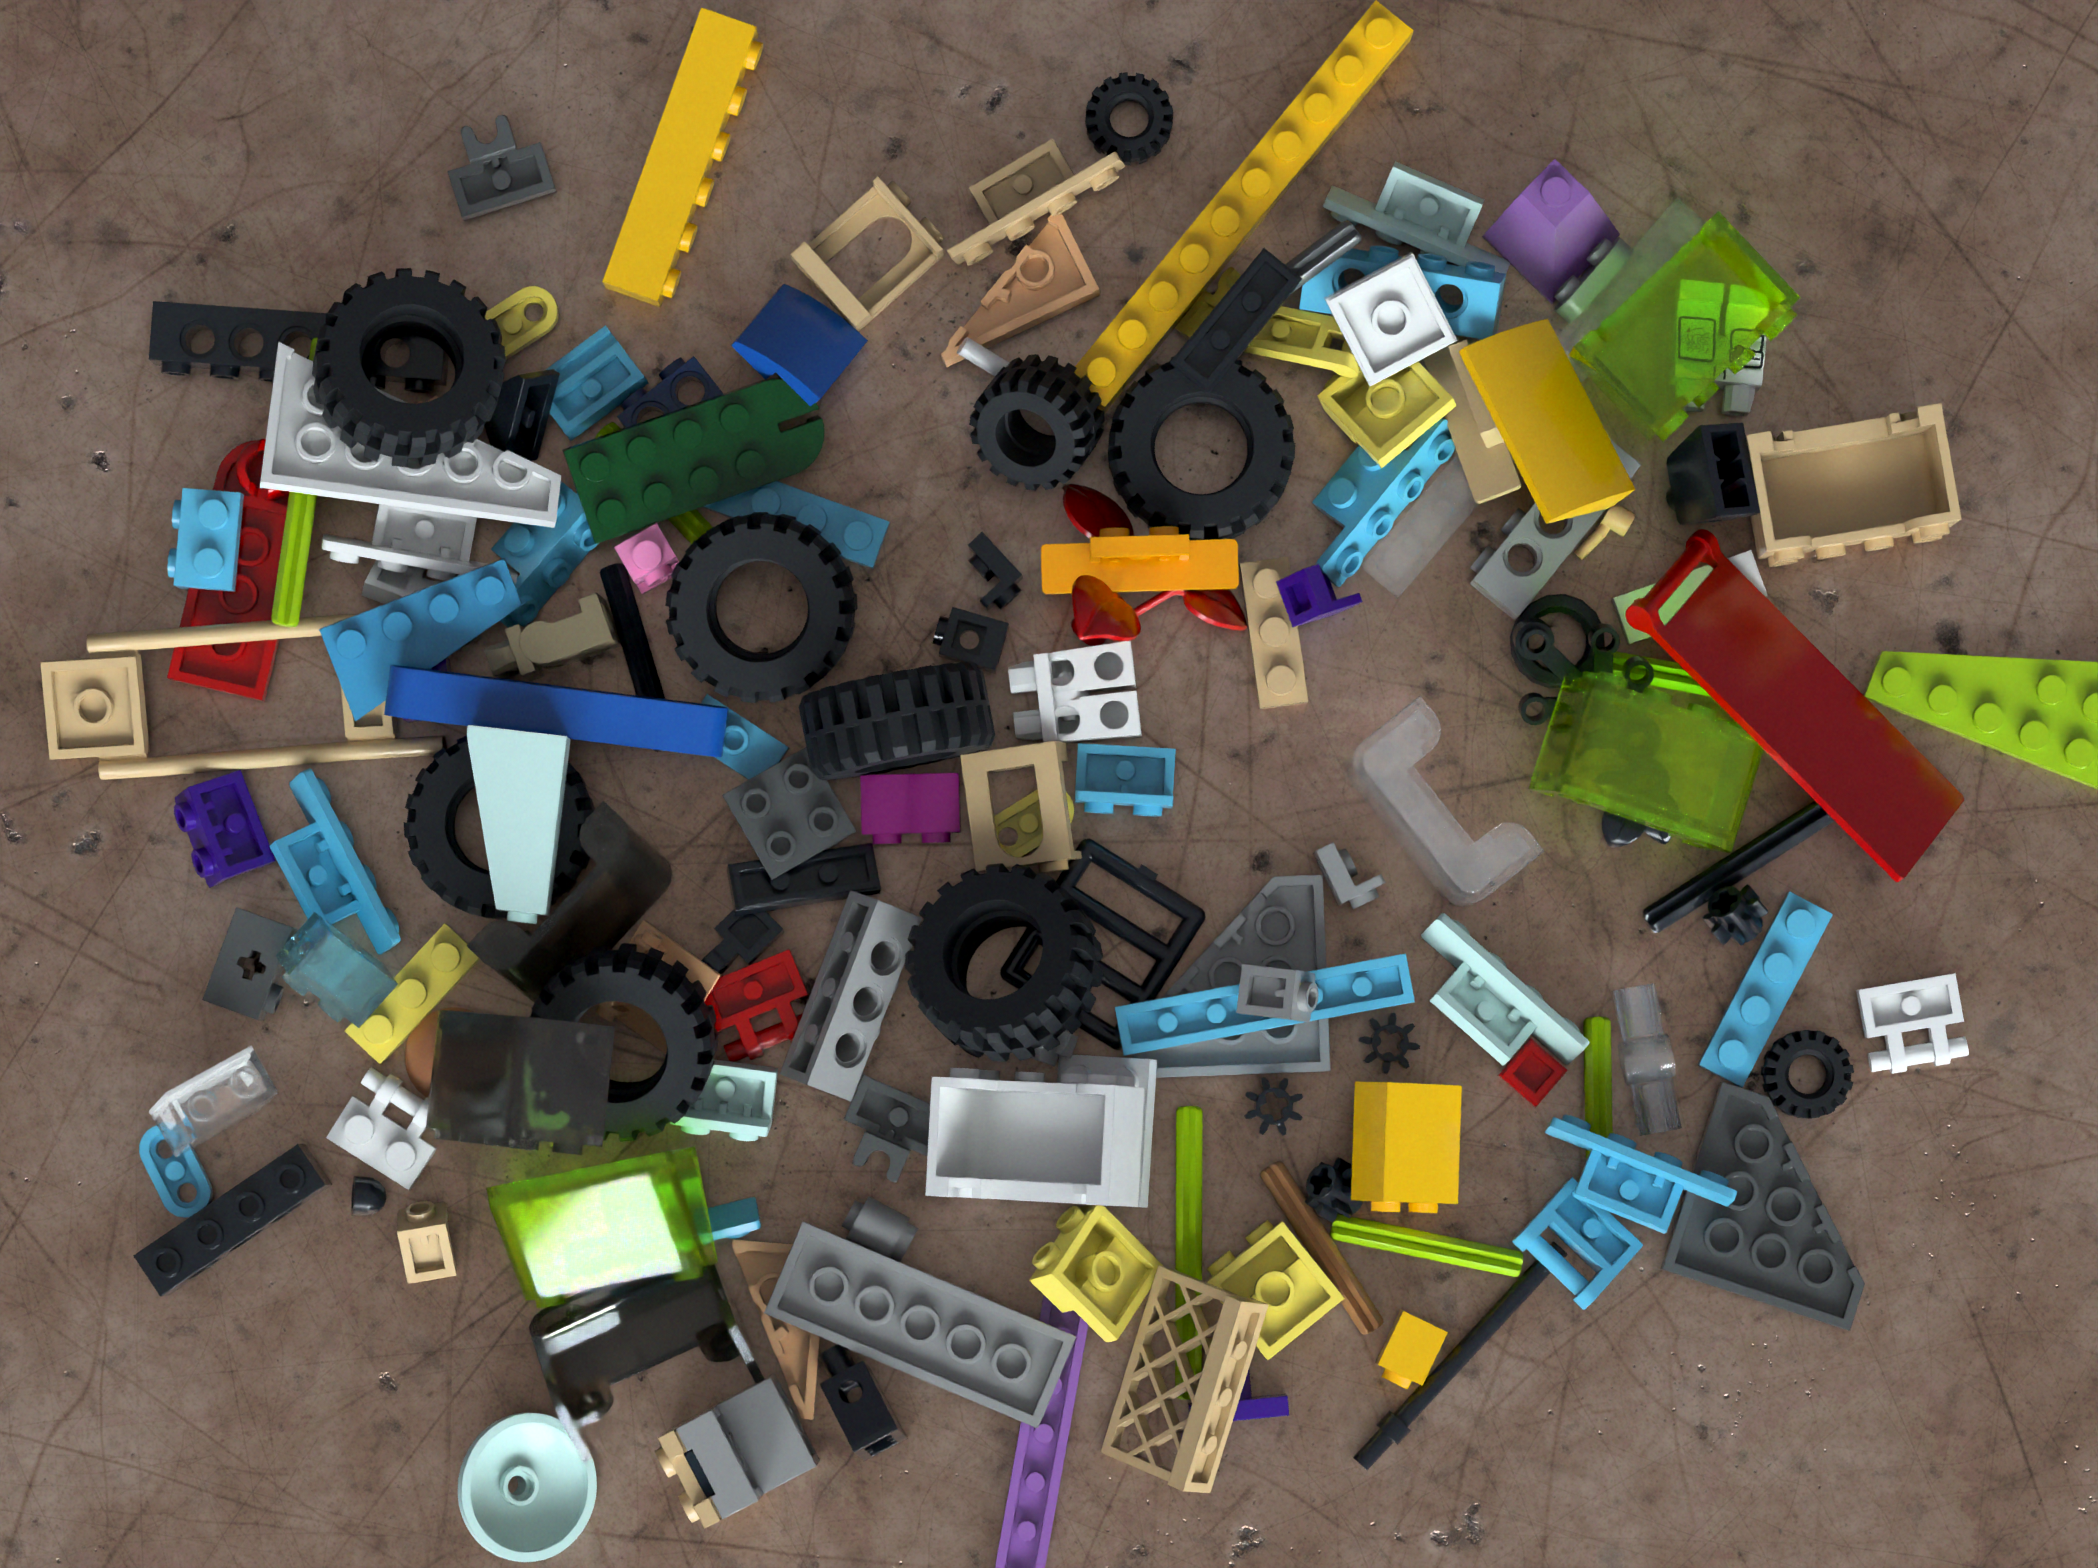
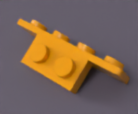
M1173 526L1149 528L1148 536H1129L1128 528L1100 529V537H1090V543L1042 545V592L1044 594L1072 593L1074 581L1081 575H1091L1100 579L1112 592L1236 589L1239 585L1238 543L1235 539L1189 540V534L1179 535V527Z

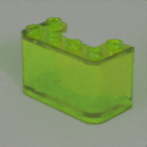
M1718 211L1700 228V231L1689 243L1686 242L1669 261L1610 316H1607L1599 324L1597 330L1589 331L1574 345L1568 356L1648 441H1651L1657 435L1664 442L1689 417L1684 411L1689 404L1693 402L1698 408L1704 405L1720 389L1714 382L1727 369L1734 375L1737 374L1756 356L1750 347L1763 335L1771 342L1798 315L1792 308L1801 297Z
M1583 671L1582 677H1564L1528 789L1550 797H1554V794H1557L1560 797L1572 800L1573 803L1591 806L1668 833L1670 837L1682 839L1684 844L1701 850L1732 853L1764 749L1734 719L1731 722L1715 718L1717 711L1708 707L1688 703L1687 709L1671 704L1673 696L1666 692L1649 687H1644L1643 694L1626 688L1628 679L1608 672L1600 671V674Z

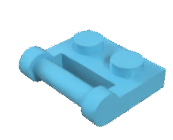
M1571 1177L1515 1236L1512 1243L1522 1252L1527 1249L1575 1295L1573 1301L1584 1310L1642 1248L1643 1244L1609 1211L1574 1198L1573 1194L1578 1182ZM1547 1226L1596 1272L1590 1281L1581 1275L1540 1235Z

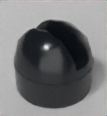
M354 1176L351 1215L371 1216L376 1214L385 1205L387 1199L385 1188L374 1178Z

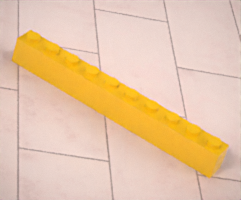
M1377 0L1374 1L1075 366L1077 369L1074 373L1082 378L1086 375L1092 382L1089 387L1091 393H1099L1102 402L1097 409L1103 410L1104 414L1410 42L1414 30Z

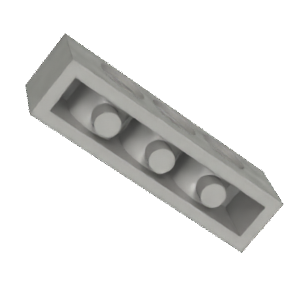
M1611 440L1626 472L1631 478L1642 464ZM1536 503L1527 513L1518 508L1501 529L1508 537L1495 551L1488 545L1470 567L1477 574L1470 585L1512 619L1516 620L1605 509L1564 519L1563 531L1557 534H1549L1539 525L1540 511ZM1514 547L1527 548L1534 558L1532 569L1526 572L1514 570L1508 562L1509 550Z
M850 890L782 1066L781 1075L852 1101L856 1088L862 1079L863 1070L874 1041L880 1034L881 1023L891 997L898 987L899 976L905 963V954L913 946L908 941L913 925L919 926L921 917Z

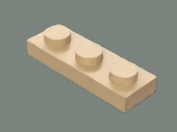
M1288 557L1240 563L1239 567L1259 709L1308 703L1298 626L1292 627L1276 581L1291 575Z

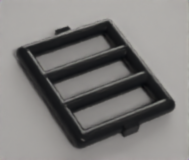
M1084 839L1075 850L1081 851L1082 859L1069 860V870L1062 871L1056 882L1061 888L1066 889L1091 920L1156 960L1141 985L1100 960L1096 963L1103 970L1101 984L1128 1000L1129 1004L1155 1000L1205 921V911L1156 880L1158 874L1141 864L1140 868H1137L1096 841ZM1091 862L1182 919L1167 944L1076 887ZM1030 927L1025 929L1001 967L1000 975L1002 979L1017 989H1020L1033 976L1025 971L1024 968L1038 945L1043 947L1042 935L1037 929ZM1082 1010L1077 1017L1082 1023L1079 1028L1112 1049L1121 1050L1118 1024L1114 1027L1092 1012Z

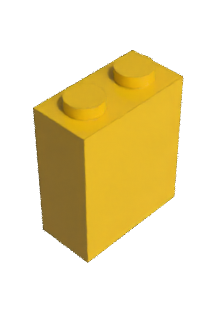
M1355 1081L1351 1200L1371 1201V1211L1400 1212L1401 1202L1408 1203V1212L1438 1213V1203L1458 1204L1461 1085Z

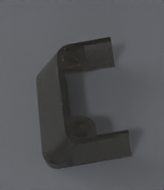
M705 1244L689 1251L674 1250L664 1253L547 1306L533 1317L529 1325L530 1335L553 1407L583 1462L591 1459L592 1456L582 1427L599 1421L610 1410L614 1401L610 1386L699 1346L704 1357L711 1362H727L741 1355L755 1383L765 1380L746 1328L720 1270Z

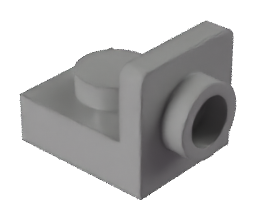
M1333 842L1313 853L1338 906L1349 901L1352 908L1355 909L1379 897L1376 888L1386 883L1382 874L1355 886L1351 878L1358 875V872L1346 848L1338 851Z
M1242 964L1236 1013L1303 1022L1310 1021L1311 1012L1314 1011L1318 1002V987L1315 983V973Z

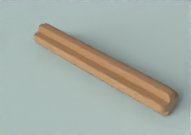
M1277 1161L1262 1170L1260 1173L1261 1179L1313 1260L1345 1298L1341 1303L1359 1332L1366 1335L1379 1328L1384 1323L1382 1316L1313 1208L1305 1203L1306 1198L1284 1163Z

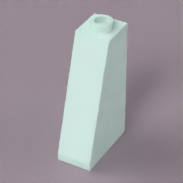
M468 725L467 741L495 907L497 910L508 912L507 921L537 924L538 915L550 916L571 739L561 735Z

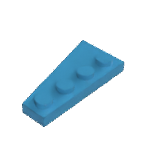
M505 558L320 628L319 631L354 720L357 721L386 700L390 665L431 669L520 607L522 602Z

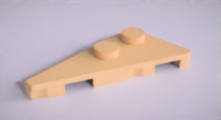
M1062 213L1056 216L1050 215L1047 218L1048 223L1029 246L1026 244L1017 255L1016 263L1012 268L1004 271L980 301L981 306L964 327L960 326L949 339L948 347L941 353L946 367L965 359L957 354V351L966 337L985 348H989L1100 295L1099 287Z
M733 1239V1251L735 1256H737L749 1286V1291L757 1306L761 1321L787 1381L793 1401L801 1418L813 1420L820 1337L764 1313L793 1244Z

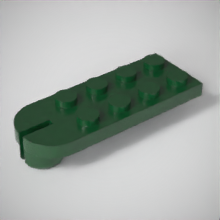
M769 378L562 449L594 543L597 544L805 470L817 458L824 442V423L822 418L816 415L807 418L806 423L783 431L779 430L778 423L818 410L817 403L810 407L782 378Z

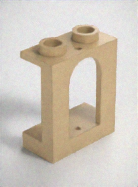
M879 177L872 181L873 187L815 239L809 244L803 242L790 254L792 262L837 312L858 332L944 256L943 248L939 245L944 237L926 217L919 222L907 209L912 202L894 181L886 186ZM885 217L899 219L906 224L911 232L912 243L910 251L897 265L857 299L830 270L826 263L874 221Z
M1049 741L960 755L977 872H986V866L989 864L1003 863L1010 872L1012 866L1019 864L1023 866L1039 865L1040 873H1051L1069 870L1068 860L1082 859L1081 851H1074L1063 775L1062 763L1068 762L1066 742ZM1035 767L1043 825V839L1039 848L1031 855L1023 858L1014 857L1003 850L997 838L989 774Z

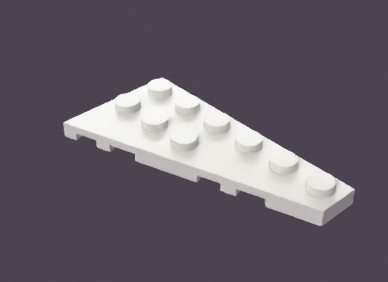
M278 342L260 488L551 528L555 527L561 475L511 451L503 452L476 439L473 443L465 441L462 452L451 458L445 457L444 453L438 454L435 464L420 466L418 458H408L407 466L399 467L392 466L393 457L380 454L377 462L364 457L365 447L358 442L353 448L348 447L340 440V427L330 428L322 416L324 405L316 402L313 390L315 377L312 375L313 361L294 353L293 348ZM376 388L380 393L387 396L388 398H391L395 401L407 403L399 398H396Z

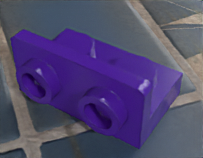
M241 770L187 787L175 796L174 815L176 822L183 832H187L194 849L191 853L193 866L197 874L201 878H205L209 888L219 885L229 878L270 865L276 861L269 847L268 839Z

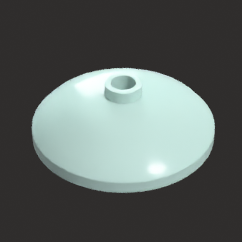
M540 1413L512 1414L488 1426L469 1447L463 1459L458 1478L459 1508L464 1523L471 1535L490 1553L516 1562L545 1560L569 1547L587 1525L596 1500V1469L586 1443L565 1422ZM515 1476L518 1481V1487L515 1492L511 1493L508 1484L510 1479Z

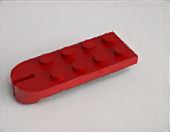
M266 439L245 442L232 449L222 460L213 487L215 491L240 492L244 494L235 592L189 588L179 627L271 620L289 491L260 488ZM280 639L175 647L167 678L265 702Z

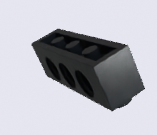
M297 1144L133 1256L160 1297L170 1295L331 1186L332 1183L305 1144Z

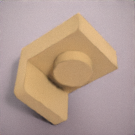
M419 1201L405 1209H400L397 1212V1235L408 1284L456 1276L457 1266L448 1228L446 1203L434 1204L430 1201Z

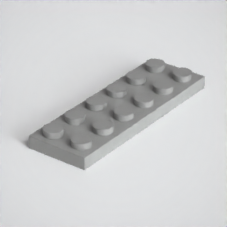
M804 1221L800 1226L764 1312L781 1321L1035 1428H1039L1076 1339L1075 1335Z

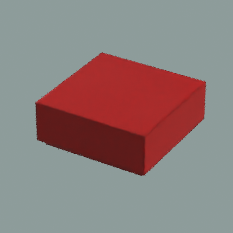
M1529 1038L1498 1076L1533 1107H1537L1568 1070L1532 1038Z

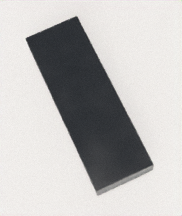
M1263 248L1174 356L1170 364L1209 395L1301 283L1302 278L1267 249Z
M872 843L823 850L773 880L770 879L760 860L728 864L727 866L735 916L843 900L848 898L850 890L865 896L880 894L881 891Z

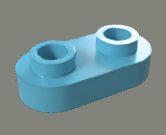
M169 1124L156 1125L147 1130L141 1138L139 1154L164 1206L175 1216L191 1217L211 1203L213 1189L188 1136L179 1127L173 1128ZM165 1139L172 1141L175 1146L174 1154L167 1159L163 1158L158 1152L160 1142ZM186 1183L194 1185L197 1191L195 1199L191 1202H185L180 1196V1189Z

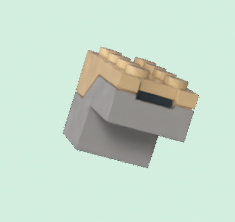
M775 1373L671 1427L658 1438L661 1447L655 1450L656 1456L668 1478L677 1474L685 1489L678 1497L689 1520L693 1523L700 1519L704 1529L759 1501L766 1492L816 1467L820 1462Z

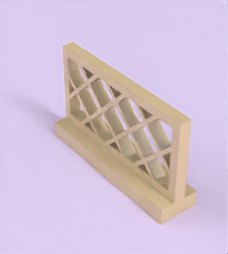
M1158 1265L1100 1453L1168 1481L1167 1485L1181 1491L1211 1493L1268 1304L1253 1298L1239 1296L1167 1266ZM1170 1281L1180 1285L1186 1304L1171 1313L1165 1300ZM1195 1291L1202 1294L1197 1297ZM1215 1298L1224 1303L1217 1324L1209 1328L1201 1306ZM1190 1313L1198 1335L1182 1344L1174 1322ZM1164 1328L1172 1350L1156 1359L1151 1348V1342L1154 1334ZM1202 1344L1207 1358L1203 1371L1194 1375L1186 1353ZM1176 1360L1184 1382L1168 1391L1160 1368ZM1149 1375L1157 1398L1141 1406L1136 1391L1139 1381ZM1188 1391L1192 1402L1188 1418L1179 1422L1172 1400ZM1161 1407L1169 1429L1153 1438L1145 1415ZM1135 1422L1143 1444L1132 1451H1127L1119 1446L1125 1427ZM1173 1438L1178 1452L1173 1468L1170 1469L1163 1465L1157 1447ZM1144 1454H1147L1148 1459H1146V1458H1144V1457H1141V1456H1143Z

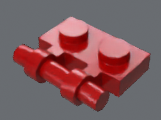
M788 949L720 977L706 998L705 1004L706 1006L713 1005L717 1018L714 1026L717 1032L736 1025L740 1039L723 1045L729 1061L736 1062L746 1057H749L751 1061L764 1056L763 1050L787 1040H790L792 1043L803 1013L796 1016L791 1002L809 994L791 950ZM776 1008L782 1022L755 1032L750 1019Z

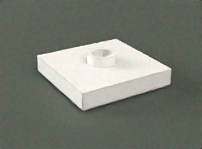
M1412 252L1324 298L1369 386L1458 341Z

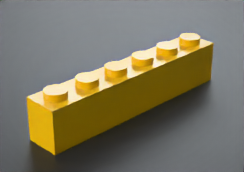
M701 7L602 282L606 289L660 308L665 296L673 298L682 272L675 269L681 251L689 253L697 233L698 225L691 223L697 205L706 207L713 189L714 179L708 178L714 160L722 162L729 145L731 134L724 132L730 114L739 115L746 97L747 88L741 87L746 69L754 71L762 53L763 43L757 41L759 35L756 26Z

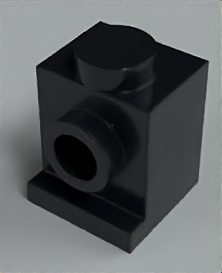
M952 607L949 618L940 616L932 644L941 646L939 651V657L959 663L974 662L980 669L996 674L1008 633L1009 623ZM971 631L978 635L979 643L975 648L966 649L960 644V638L965 632Z

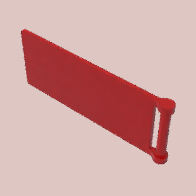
M1705 529L1696 530L1686 541L1684 552L1644 598L1634 600L1626 610L1625 617L1629 625L1636 630L1649 634L1895 882H1899L1907 876L1964 802V796L1724 556L1720 550L1717 538L1710 531ZM1700 562L1713 568L1712 571L1664 625L1658 610Z

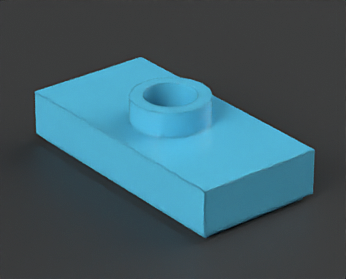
M706 694L701 704L727 707ZM729 708L722 757L715 758L749 780L779 763L789 747Z

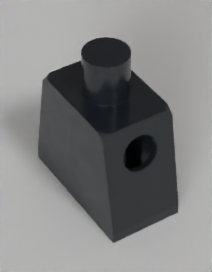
M1743 423L1700 425L1667 457L1666 465L1671 487L1666 493V500L1669 507L1675 511L1680 525L1723 522L1760 513Z
M838 1344L825 1350L818 1356L829 1376V1379L820 1384L821 1389L853 1452L865 1462L908 1439L871 1368L864 1361L855 1364L849 1350ZM860 1387L863 1392L861 1398L854 1403H850L847 1398L848 1393L853 1388Z

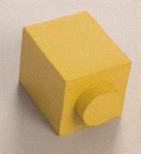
M1400 1309L1375 1361L1376 1364L1385 1368L1381 1377L1405 1389L1409 1388L1412 1381L1423 1386L1448 1332Z

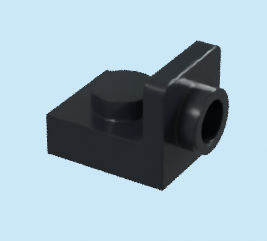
M981 532L968 544L969 549L974 553L968 561L987 582L994 576L999 580V583L980 600V604L987 611L994 605L1002 610L1022 591L1017 583L1023 579V576L991 540Z

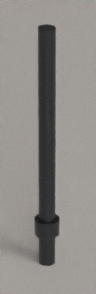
M1554 1241L1550 1244L1564 1258L1568 1255ZM1536 1259L1431 1372L1423 1386L1419 1385L1394 1413L1389 1410L1376 1424L1380 1429L1353 1458L1368 1471L1394 1442L1398 1445L1410 1433L1411 1430L1408 1426L1551 1272Z

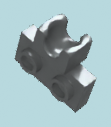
M506 115L497 116L495 120L497 136L491 143L484 144L479 142L474 131L469 126H464L460 130L471 164L447 172L463 220L556 192L541 142L518 149Z
M863 1075L844 1117L845 1121L866 1129L852 1164L858 1167L863 1166L872 1152L883 1151L890 1158L887 1178L897 1183L911 1149L928 1156L930 1103Z

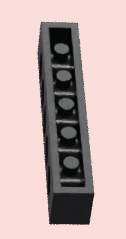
M153 301L149 360L154 365L161 366V373L167 375L190 376L191 368L210 369V377L239 379L241 371L259 373L258 380L273 382L278 342L289 346L298 337H308L312 341L313 338L319 336L320 328L325 324L327 313ZM201 330L212 331L215 337L213 347L206 353H194L191 348L193 336ZM251 333L262 335V350L253 357L242 356L239 349L241 340ZM393 333L375 340L366 348L362 358V369L369 382L380 390L385 389L386 382L405 383L404 390L433 393L434 385L447 386L449 356L437 343L427 337L414 333ZM398 343L407 345L410 350V356L404 365L400 367L386 365L385 354L389 347Z

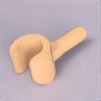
M1614 505L1612 508H1609L1600 524L1595 528L1596 530L1574 553L1583 560L1606 537L1609 530L1624 537L1635 518V514L1621 505Z

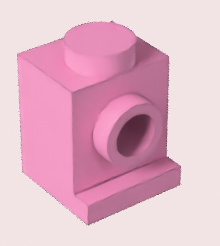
M657 523L614 547L642 595L671 579L676 564L679 563L678 558Z

